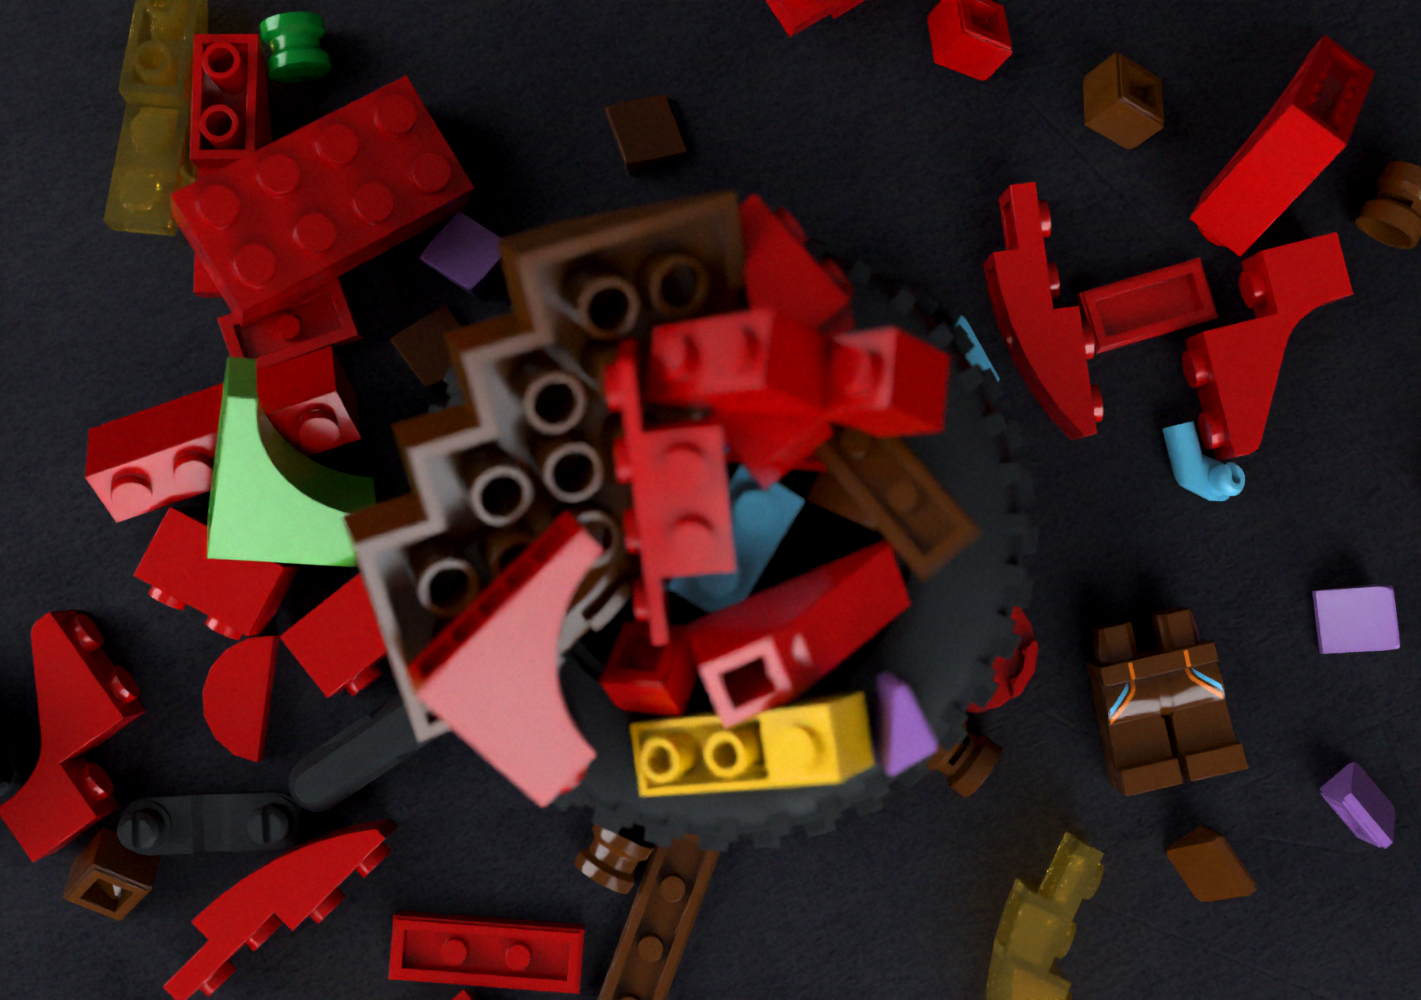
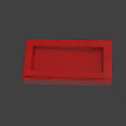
M1200 257L1083 291L1074 296L1076 304L1080 308L1082 322L1088 321L1091 325L1094 337V355L1218 318Z

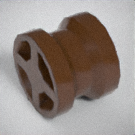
M594 824L592 828L594 839L589 847L579 851L574 860V865L583 874L604 887L622 894H629L635 883L633 871L638 862L649 858L654 846L651 842L644 841L645 837L625 826H622L619 834H616Z

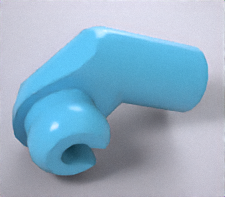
M1194 421L1162 429L1173 475L1181 487L1209 501H1225L1230 496H1236L1243 490L1245 475L1239 465L1234 462L1223 464L1202 454Z

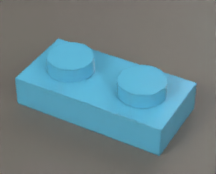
M742 465L728 486L736 571L675 576L667 587L709 613L716 612L746 599L805 501L775 482L763 491Z

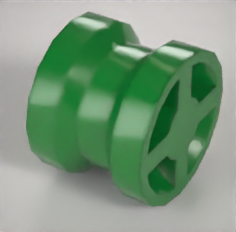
M303 11L287 12L266 18L260 23L261 39L270 47L271 56L267 60L266 67L268 77L271 80L282 83H299L324 77L331 72L330 55L322 49L321 38L325 34L323 18L320 15Z

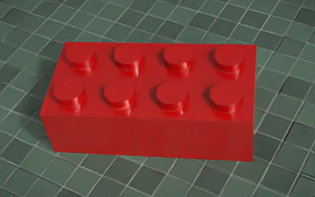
M405 75L171 193L170 199L173 218L238 323L244 328L447 219L458 211H462L475 188L410 80Z

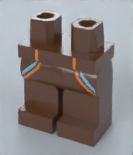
M1178 606L1151 613L1157 645L1137 649L1131 621L1118 620L1092 627L1095 659L1085 661L1089 680L1092 681V693L1109 783L1126 797L1183 784L1182 776L1192 782L1248 769L1242 743L1235 739L1225 701V688L1220 669L1217 665L1219 660L1215 642L1201 638L1191 609Z

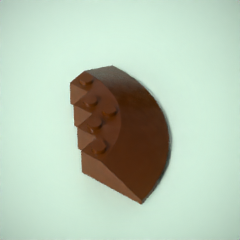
M721 191L570 219L496 241L515 312L444 333L464 403L392 425L413 493L342 516L418 743L452 728L414 696L406 668L566 510L590 532L604 551L589 566L569 599L558 635L557 666L564 662L561 656L591 628L596 631L600 630L633 594V579L641 575L643 564L641 553L629 554L626 545L624 510L635 508L632 482L619 483L617 476L615 438L626 437L623 410L610 411L605 383V365L617 363L621 340L637 339L645 399L654 327L739 313L740 288H745L744 247L735 191ZM645 402L647 423L707 418L713 412L667 409Z

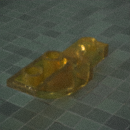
M136 0L118 88V91L126 101V108L104 215V221L112 231L176 236L178 224L172 216L170 194L195 182L197 166L189 159L194 34H208L207 0Z
M1066 831L1040 888L1016 877L1003 909L994 940L988 973L986 1000H1072V993L1069 991L1072 983L1060 968L1052 963L1055 957L1062 958L1068 952L1076 932V923L1072 920L1082 899L1089 900L1095 894L1103 876L1104 867L1100 864L1104 853L1089 841Z

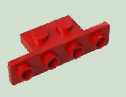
M637 339L621 340L617 363L605 365L606 393L610 411L623 410L626 437L615 438V461L619 483L632 482L635 508L624 510V528L628 553H641L644 577H634L633 579L637 622L650 621L653 645H663L669 642L671 621L666 577L736 571L721 417L647 423Z

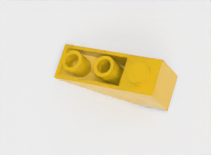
M863 691L795 698L724 728L717 710L688 714L683 717L675 716L630 724L641 797L841 782L874 765Z

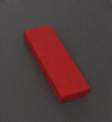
M397 910L393 915L388 979L579 994L582 981L586 925Z

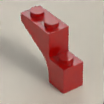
M756 194L746 200L738 208L744 247V272L751 311L773 308L830 337L843 336L855 326L849 300L855 295V292L846 277L830 260L824 261L821 265L814 261L802 247L808 242L805 233L784 208L780 207L772 213ZM712 412L707 416V418L721 417L723 443L763 491L833 435L829 421L816 418Z
M1337 232L1262 250L1241 261L1243 267L1239 277L1241 295L1246 306L1254 309L1256 319L1204 331L1185 339L1187 351H1184L1182 354L1183 371L1189 386L1197 388L1203 410L1198 415V429L1205 447L1208 450L1213 449L1215 460L1247 455L1258 449L1265 429L1284 351L1292 330L1305 315L1316 307L1353 295Z
M773 308L654 327L644 401L658 407L677 410L816 418L855 427L878 437L937 432L943 430L949 356L896 328L830 337Z
M75 609L48 612L37 620L32 627L31 641L41 731V751L30 778L13 797L0 806L1 818L32 862L59 851L120 807L112 795L114 786L107 773L96 763L89 762L85 755L146 712L137 699L140 696V690L133 677L121 666L113 665L101 648V645L104 644V639L98 627L90 618L84 614H78Z

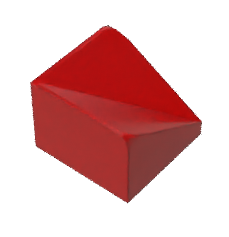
M941 0L928 16L927 22L934 63L978 80H986L1013 53L1004 5L991 0Z
M624 621L599 682L619 709L683 717L700 670L683 626L670 625L668 644L653 645L650 623Z

